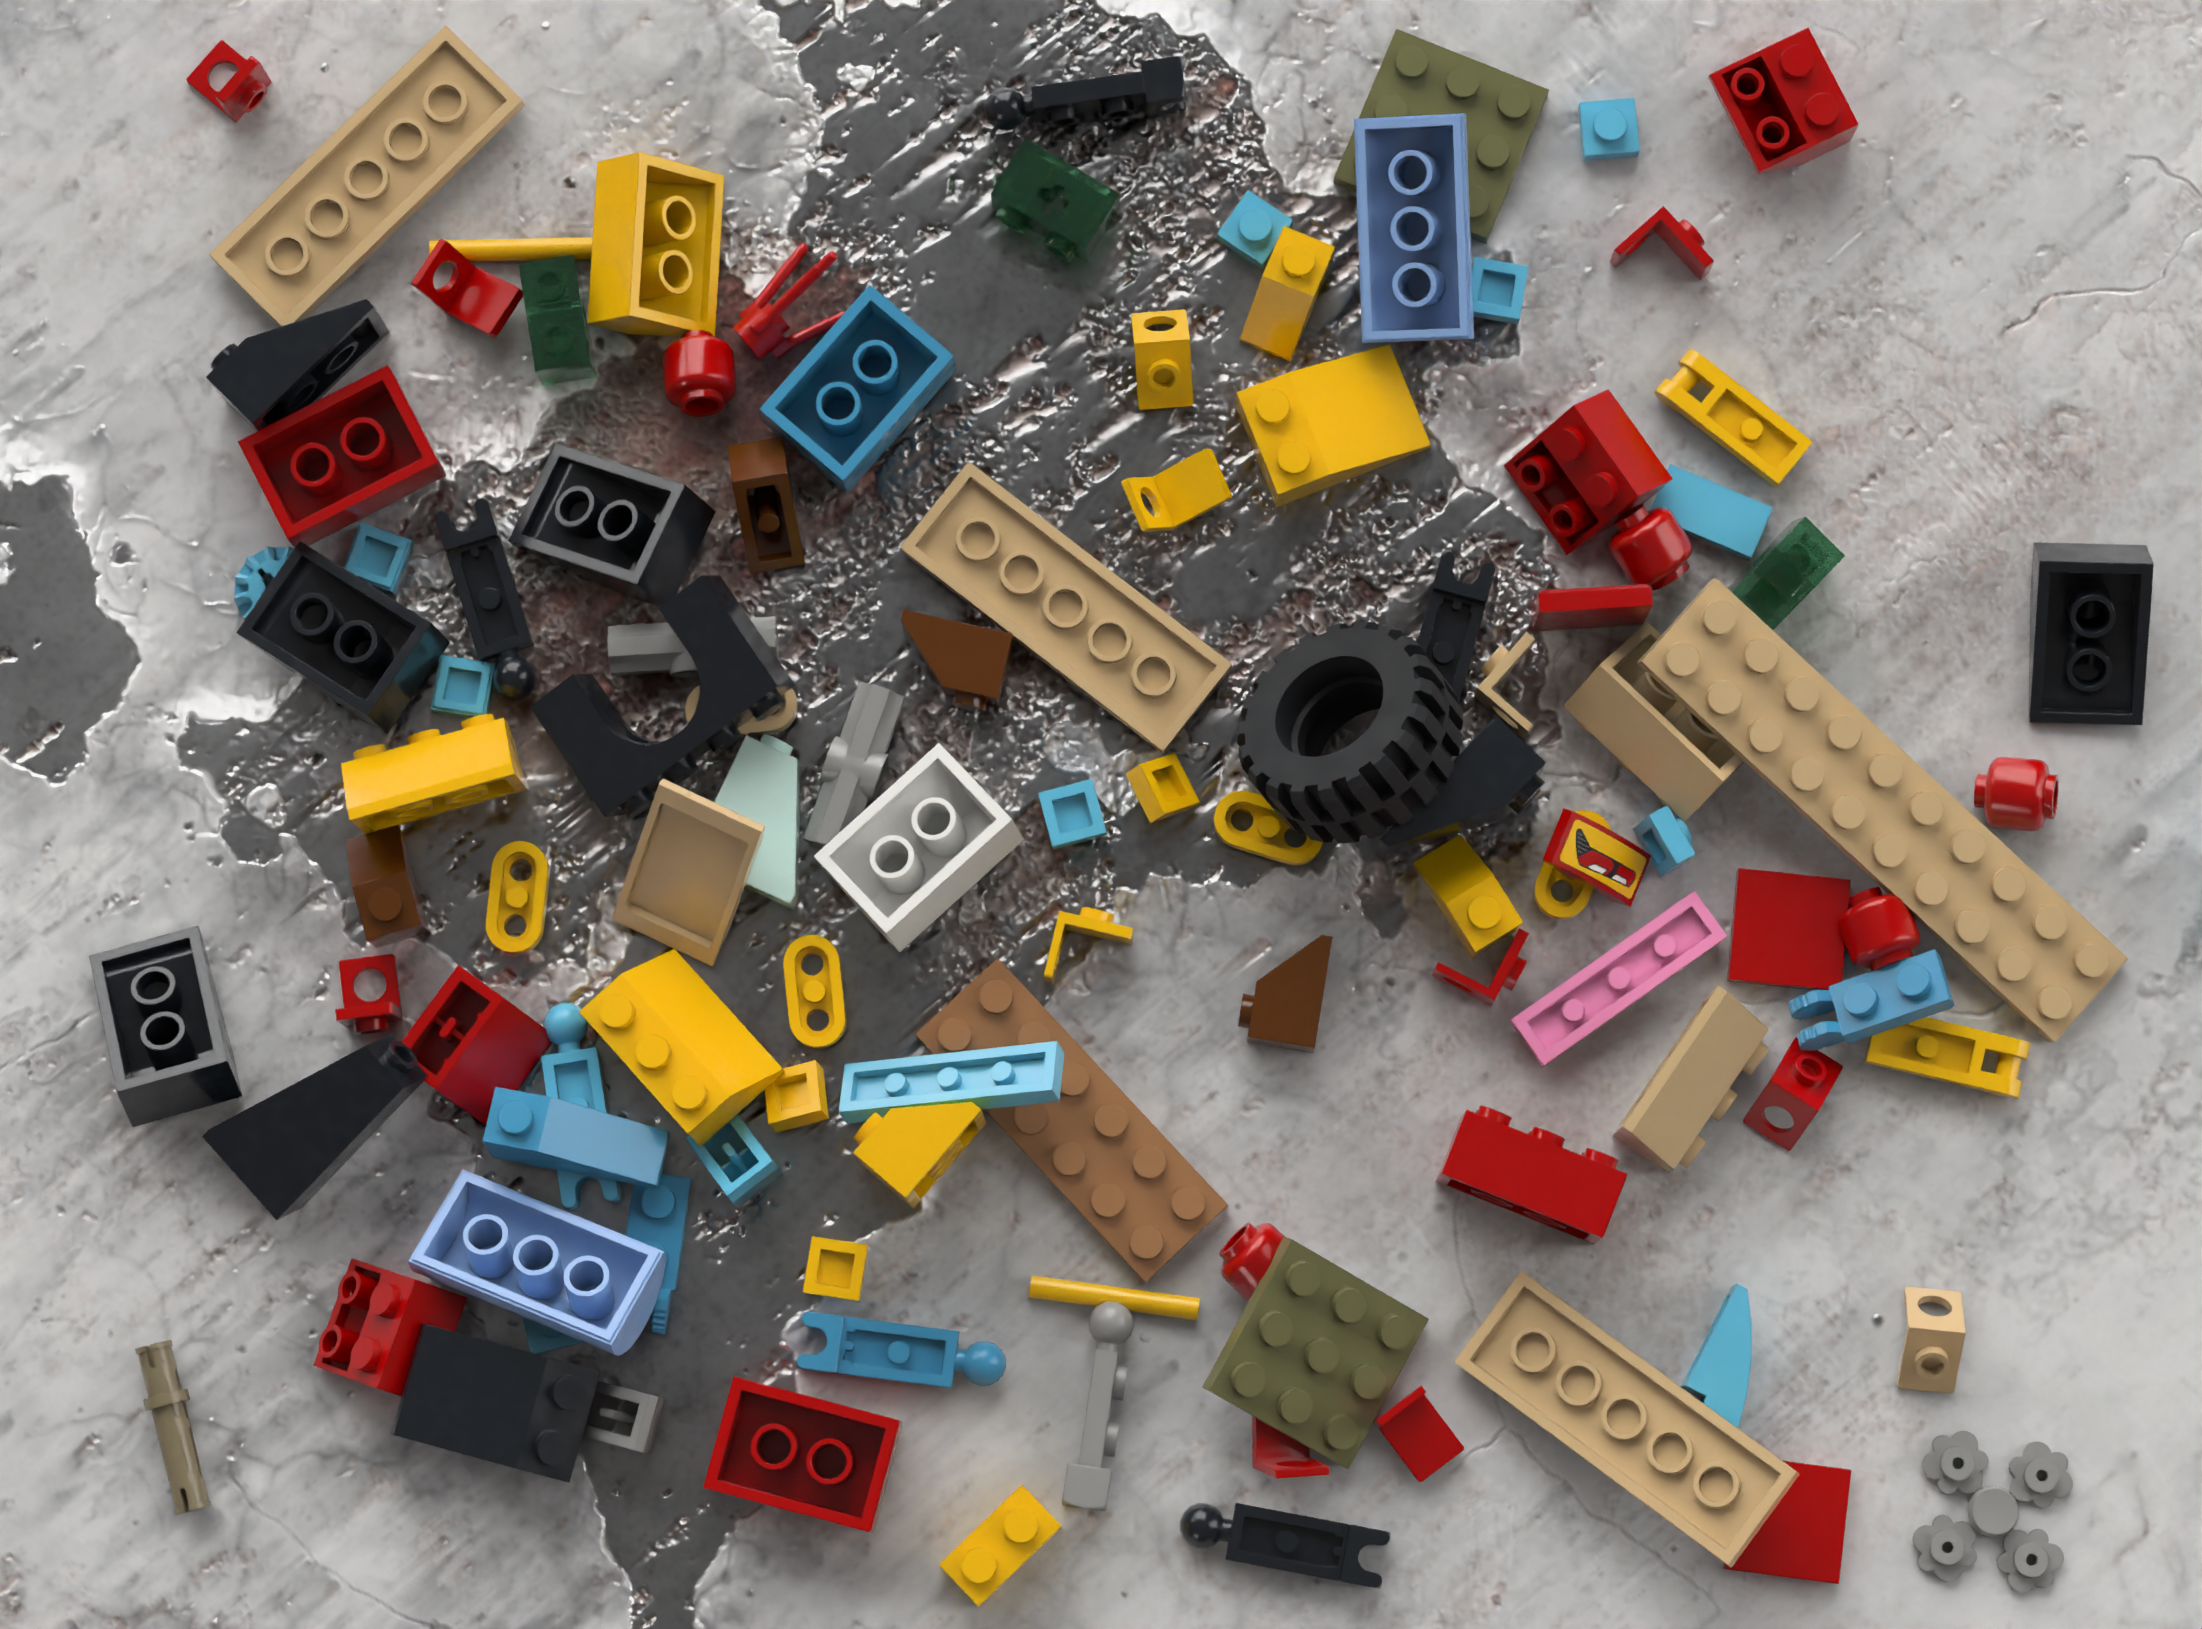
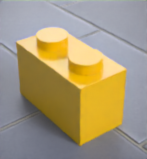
M1021 1485L958 1545L939 1566L979 1607L1063 1526L1024 1485Z

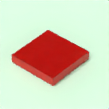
M1648 584L1541 590L1537 594L1530 612L1532 632L1643 625L1653 606L1652 587L1648 586Z
M1738 868L1736 873L1727 981L1807 990H1829V986L1842 982L1845 942L1839 930L1838 920L1849 908L1848 899L1850 896L1851 879Z
M1783 1461L1800 1475L1732 1568L1724 1563L1723 1569L1839 1584L1851 1470Z

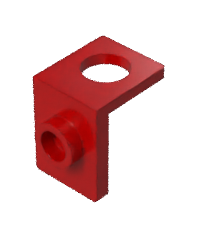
M223 40L217 43L186 79L189 85L235 123L245 112H251L261 103L267 93V87L272 83L257 59L250 56L246 60ZM221 63L235 65L239 70L219 92L214 90L209 83V75L212 69Z
M1664 206L1617 246L1610 260V263L1616 268L1656 233L1699 280H1702L1709 274L1714 262L1702 248L1705 242L1697 229L1685 219L1678 222Z
M439 239L411 282L418 291L445 314L492 338L498 336L524 296V292L518 287L476 267L449 242L443 239ZM450 260L453 272L449 282L444 287L435 289L433 277L436 269L443 262Z
M1520 928L1518 929L1489 987L1439 962L1432 976L1492 1006L1502 986L1511 991L1515 987L1527 963L1518 954L1529 933Z
M394 954L339 961L344 1008L335 1009L336 1021L347 1028L354 1027V1034L356 1035L384 1032L388 1030V1022L403 1021L396 956ZM367 969L380 971L386 979V990L375 1001L361 1000L354 990L356 977Z
M1795 1037L1768 1084L1745 1115L1743 1123L1787 1151H1791L1820 1110L1843 1066L1819 1050L1803 1051V1049H1800L1798 1038ZM1777 1106L1785 1109L1792 1116L1794 1125L1790 1128L1774 1126L1767 1120L1764 1113L1765 1108Z
M1422 1385L1373 1421L1418 1482H1423L1464 1450V1446L1424 1395L1426 1391Z
M1252 1416V1465L1254 1469L1277 1479L1329 1475L1328 1465L1310 1458V1448Z

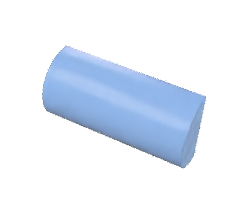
M1466 114L1354 119L1362 343L1474 339Z
M462 1169L408 1263L413 1272L606 1352L620 1356L627 1352L638 1339L653 1311L664 1277L665 1254L662 1250Z

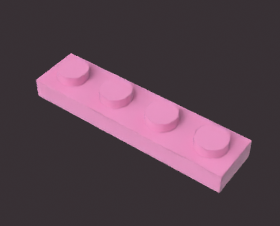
M1693 891L1512 1018L1510 1023L1543 1068L1726 939L1727 935L1697 893Z

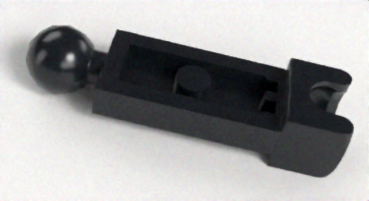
M1178 56L1145 60L1141 61V71L1034 86L1031 87L1032 94L1022 95L1013 88L1002 87L993 91L988 96L984 106V113L988 122L999 130L1007 131L1017 128L1024 122L1026 117L1031 116L1035 117V123L1047 121V125L1050 127H1065L1078 123L1080 116L1101 114L1103 119H1121L1133 115L1134 109L1143 107L1146 108L1147 117L1183 112L1186 110V92L1181 59Z
M480 498L476 500L474 505L477 520L471 529L466 531L457 530L454 522L445 511H439L435 514V522L443 548L447 553L446 555L478 659L485 662L497 658L498 666L493 674V685L497 693L505 699L512 701L521 700L529 696L534 690L537 676L533 665L526 659L520 658L518 651L534 646V642L503 546L494 511L488 499Z
M1444 551L1440 558L1417 643L1449 683L1457 696V703L1459 705L1496 566L1490 562L1484 563L1475 581L1462 583L1455 578L1453 573L1454 554L1450 551Z
M1197 1503L1190 1506L1183 1513L1180 1520V1532L1183 1539L1193 1547L1209 1548L1216 1545L1219 1541L1228 1542L1225 1560L1378 1589L1382 1585V1578L1379 1574L1364 1570L1360 1566L1358 1555L1360 1550L1368 1544L1386 1545L1390 1540V1532L1240 1503H1235L1232 1520L1223 1518L1222 1513L1215 1506L1207 1503Z

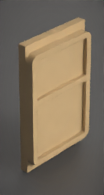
M662 778L658 784L612 920L713 966L731 927L761 845L765 826Z

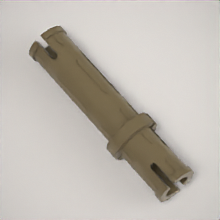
M172 1340L150 1344V1346L139 1347L135 1350L136 1355L139 1357L148 1398L143 1400L145 1410L152 1411L175 1506L174 1512L175 1515L212 1505L208 1499L185 1401L190 1400L189 1391L181 1387L172 1350Z

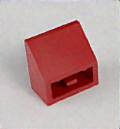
M1809 27L1710 74L1708 77L1758 175L1803 165L1850 142L1859 125Z
M1609 389L1573 405L1503 465L1566 555L1573 553L1610 528L1621 515L1645 503L1673 480Z
M459 965L402 1040V1043L413 1051L418 1065L428 1075L424 1081L484 1125L487 1124L495 1087L518 1091L541 1060V1056H544L552 1045L543 1026Z
M351 1258L347 1272L340 1281L338 1297L327 1328L320 1337L319 1351L313 1366L402 1396L422 1323L456 1332L468 1297Z

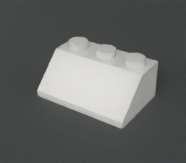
M938 743L816 853L814 857L859 910L901 952L1024 839L1012 818Z

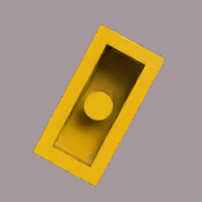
M1283 226L1259 283L1240 336L1241 342L1291 362L1333 264L1335 246Z
M1461 834L1412 864L1471 959L1521 928L1523 921L1494 874Z

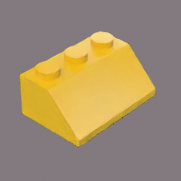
M642 152L597 162L587 324L634 335L681 337L689 331L704 330L710 332L713 337L715 336L724 175Z
M483 714L462 721V730L441 735L439 729L425 730L407 737L408 745L387 750L385 744H378L353 752L354 760L341 763L346 807L350 821L364 834H368L395 825H405L528 790L510 725L504 718L495 720L493 714Z
M675 949L620 974L579 1011L700 1147L785 1072Z
M973 1102L891 1108L883 1118L875 1112L861 1126L853 1138L859 1145L853 1153L867 1170L914 1209L987 1122L982 1110Z

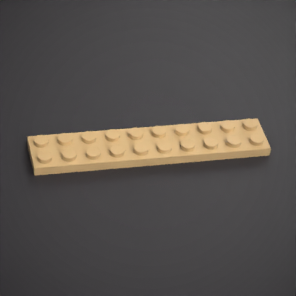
M1717 578L1709 581L1637 662L1886 893H1892L1899 897L1911 911L1913 917L2048 1042H2056L2128 960L2117 947Z

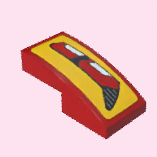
M1563 808L1543 861L1567 878L1586 883L1611 901L1631 907L1651 855L1604 826L1574 811Z

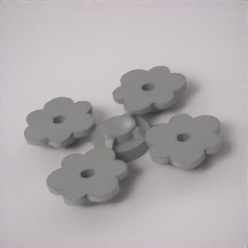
M1968 1431L1956 1432L1951 1439L1945 1435L1935 1437L1932 1441L1934 1452L1924 1457L1922 1470L1928 1478L1938 1480L1937 1487L1944 1494H1952L1957 1489L1966 1494L1975 1493L1968 1504V1518L1971 1525L1964 1521L1953 1523L1948 1516L1939 1515L1934 1518L1932 1526L1924 1525L1916 1529L1912 1540L1914 1547L1921 1552L1917 1559L1918 1566L1924 1571L1934 1570L1936 1576L1942 1581L1953 1582L1957 1580L1962 1574L1963 1567H1970L1977 1560L1976 1551L1971 1547L1976 1539V1530L1987 1537L1994 1538L2005 1535L2003 1539L2005 1552L1999 1555L1997 1566L2002 1572L2008 1573V1584L2014 1591L2026 1593L2032 1590L2035 1585L2039 1588L2050 1587L2054 1582L2052 1572L2058 1570L2064 1562V1554L2061 1548L2055 1544L2048 1543V1535L2041 1529H2034L2029 1534L2022 1530L2012 1529L2015 1527L2019 1517V1508L2016 1500L2020 1502L2033 1500L2037 1507L2048 1508L2052 1505L2054 1498H2063L2071 1492L2073 1480L2064 1471L2068 1466L2067 1457L2061 1452L2051 1454L2050 1448L2042 1442L2029 1443L2023 1450V1457H2015L2009 1463V1471L2015 1476L2010 1483V1492L1998 1486L1981 1488L1983 1477L1980 1471L1986 1469L1989 1459L1986 1453L1978 1450L1976 1437ZM1955 1458H1958L1961 1461V1467L1959 1469H1956L1953 1466V1460ZM2039 1470L2045 1474L2043 1481H2039L2036 1477ZM1945 1542L1951 1545V1550L1948 1553L1942 1550V1545ZM2030 1554L2035 1558L2033 1565H2028L2026 1562V1558Z

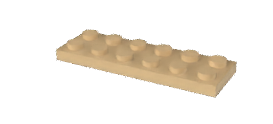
M445 25L209 255L280 327L306 319L523 109L525 104L501 78Z
M969 461L900 546V551L1001 630L1012 633L1014 640L1162 754L1166 752L1232 668V663Z
M1522 1270L1454 1361V1363L1731 1568L1800 1475L1796 1470Z

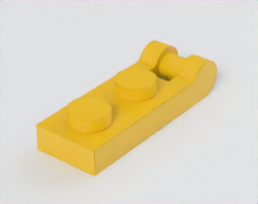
M1689 349L1678 362L1681 368L1671 380L1664 379L1655 390L1656 397L1668 408L1688 419L1773 487L1777 488L1809 449L1813 441L1700 353ZM1698 382L1705 384L1711 389L1702 403L1689 394Z
M1925 1017L1870 1036L1864 1063L1973 1088L2001 1097L2019 1099L2023 1082L2018 1080L2021 1060H2028L2031 1043L2009 1036ZM1985 1051L1999 1055L1995 1074L1981 1071Z

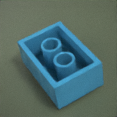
M869 285L759 410L765 425L778 436H783L785 442L848 494L956 372L954 356L874 287Z

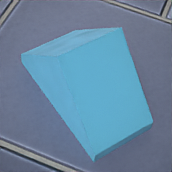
M738 1114L701 1147L690 1136L685 1138L728 1198L738 1208L783 1174Z

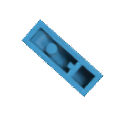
M495 1087L482 1142L494 1159L658 1188L670 1132L553 1097Z

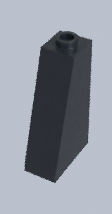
M388 1035L356 1050L212 1127L202 1137L276 1220H279L303 1208L423 1083L428 1075L418 1065L413 1051L404 1043L396 1041L392 1035Z

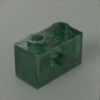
M1026 138L991 192L992 208L997 210L995 216L1000 222L1019 233H1024L1026 228L1045 238L1042 244L1049 251L1068 261H1071L1072 257L1076 256L1087 263L1120 209V193ZM1056 197L1062 198L1063 211L1054 208L1050 214L1044 213L1043 200L1052 203Z
M574 255L518 264L534 367L542 385L597 377L589 324H587L588 316L581 272Z
M1805 516L1792 521L1728 589L1765 624L1774 630L1845 555Z

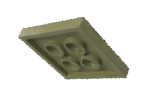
M1396 29L1359 119L1465 113L1467 119L1470 234L1472 239L1486 244L1545 104L1549 89ZM1353 130L1335 173L1333 183L1356 192L1355 137Z
M1283 1237L1271 1265L1259 1281L1202 1388L1334 1463L1349 1469L1429 1319L1298 1242Z

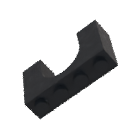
M701 575L658 608L692 657L700 680V696L696 711L689 723L678 734L668 740L657 742L636 733L623 720L593 674H572L530 706L604 817L625 814L630 819L642 813L651 806L654 799L652 793L657 790L662 778L677 785L690 777L699 768L695 762L710 749L716 754L731 746L742 736L738 730L739 727L753 717L760 721L776 712L785 704L782 695L795 686L720 575Z

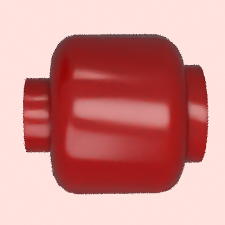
M693 330L684 333L679 340L672 342L664 351L662 363L665 395L669 402L680 408L683 413L694 417L714 415L720 412L724 405L735 396L737 384L734 352L727 342L718 337H713L708 331Z
M1640 504L1625 512L1615 521L1619 530L1611 538L1609 550L1633 585L1648 584L1652 587L1653 591L1659 590L1678 579L1689 569L1690 565L1687 560L1692 553L1693 546L1669 509L1660 507L1647 511L1644 505Z
M2013 757L1995 758L1989 766L1987 775L1977 774L1974 788V806L1976 808H1984L1986 821L1993 828L2037 831L2043 827L2046 819H2054L2056 816L2059 794L2058 775H2051L2048 765L2042 760Z
M1873 887L1861 891L1848 899L1851 908L1847 909L1839 917L1838 925L1855 966L1870 968L1871 971L1914 957L1912 951L1920 944V933L1911 911L1899 897L1892 893L1883 895L1880 887Z
M1250 1222L1245 1224L1228 1240L1219 1253L1224 1259L1221 1266V1275L1248 1302L1259 1281L1271 1265L1283 1237H1285L1270 1223H1263L1256 1227Z

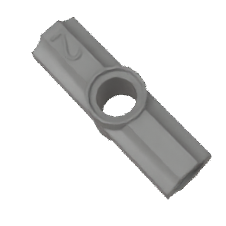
M776 617L750 618L779 660ZM668 622L608 626V658L612 676L670 673L672 677L699 678L697 667L692 657Z
M859 682L850 710L847 712L841 735L834 738L826 756L820 776L822 787L804 834V841L823 848L867 808L869 801H874L887 768L889 754H886L905 702L904 696L875 684Z

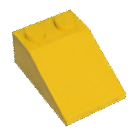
M1390 344L1291 371L1236 393V409L1276 508L1431 448V443Z

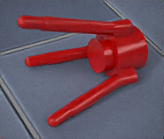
M800 244L754 302L739 314L742 319L732 328L760 361L770 352L777 360L781 359L792 348L829 331L846 312L842 311L829 318H825L787 338L783 336L791 327L780 314L837 260L835 252L831 251L771 305L769 301L808 252V246Z

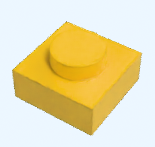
M1175 753L1139 764L1125 773L1150 823L1185 812L1200 802Z
M816 1060L784 1068L785 1072L765 1089L768 1124L776 1133L829 1119L824 1069Z
M812 1236L803 1293L860 1302L869 1246Z

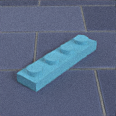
M1057 1041L845 1064L839 1113L846 1124L866 1122L875 1112L883 1118L891 1108L973 1102L983 1110L1059 1102L1064 1051Z

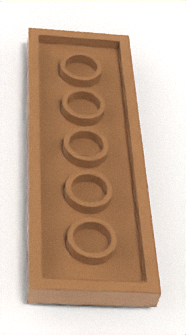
M999 958L990 964L915 1034L932 1054L1053 1041L1059 1043L1064 1051L1059 1102L984 1110L1145 1283L1228 1207V1204Z

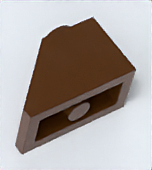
M783 436L729 445L731 480L750 574L804 565L803 547Z
M903 609L901 617L903 630L946 696L954 697L952 704L956 707L976 712H985L986 705L999 707L1014 646L1013 634Z
M395 825L345 840L351 885L366 940L378 948L429 933L428 922L401 826Z
M1319 936L1256 982L1254 995L1243 993L1238 1027L1249 1029L1248 1043L1308 1053L1314 1052L1333 937Z

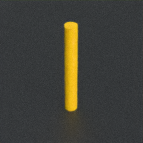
M593 237L445 241L449 242L470 262L590 260ZM439 240L429 241V255Z
M1034 1275L1031 1276L1029 1298L1094 1307L1106 1301H1116L1126 1306L1131 1312L1197 1320L1200 1298Z

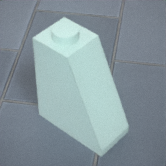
M763 734L760 741L746 735L715 803L765 826L763 839L745 888L794 910L799 901L801 766L797 758L790 756L793 747L767 734Z

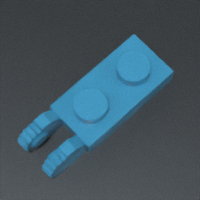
M1936 949L1829 986V990H1814L1805 995H1799V997L1794 998L1788 1004L1791 1017L1795 1020H1807L1814 1016L1836 1011L1838 1021H1823L1814 1024V1026H1808V1028L1802 1029L1799 1032L1797 1038L1800 1049H1803V1051H1815L1843 1041H1847L1850 1044L1955 1006L1943 963Z
M661 1174L658 1188L633 1184L626 1236L662 1250L665 1254L664 1277L657 1301L651 1313L650 1324L653 1334H666L672 1292L677 1291L693 1180L688 1177Z

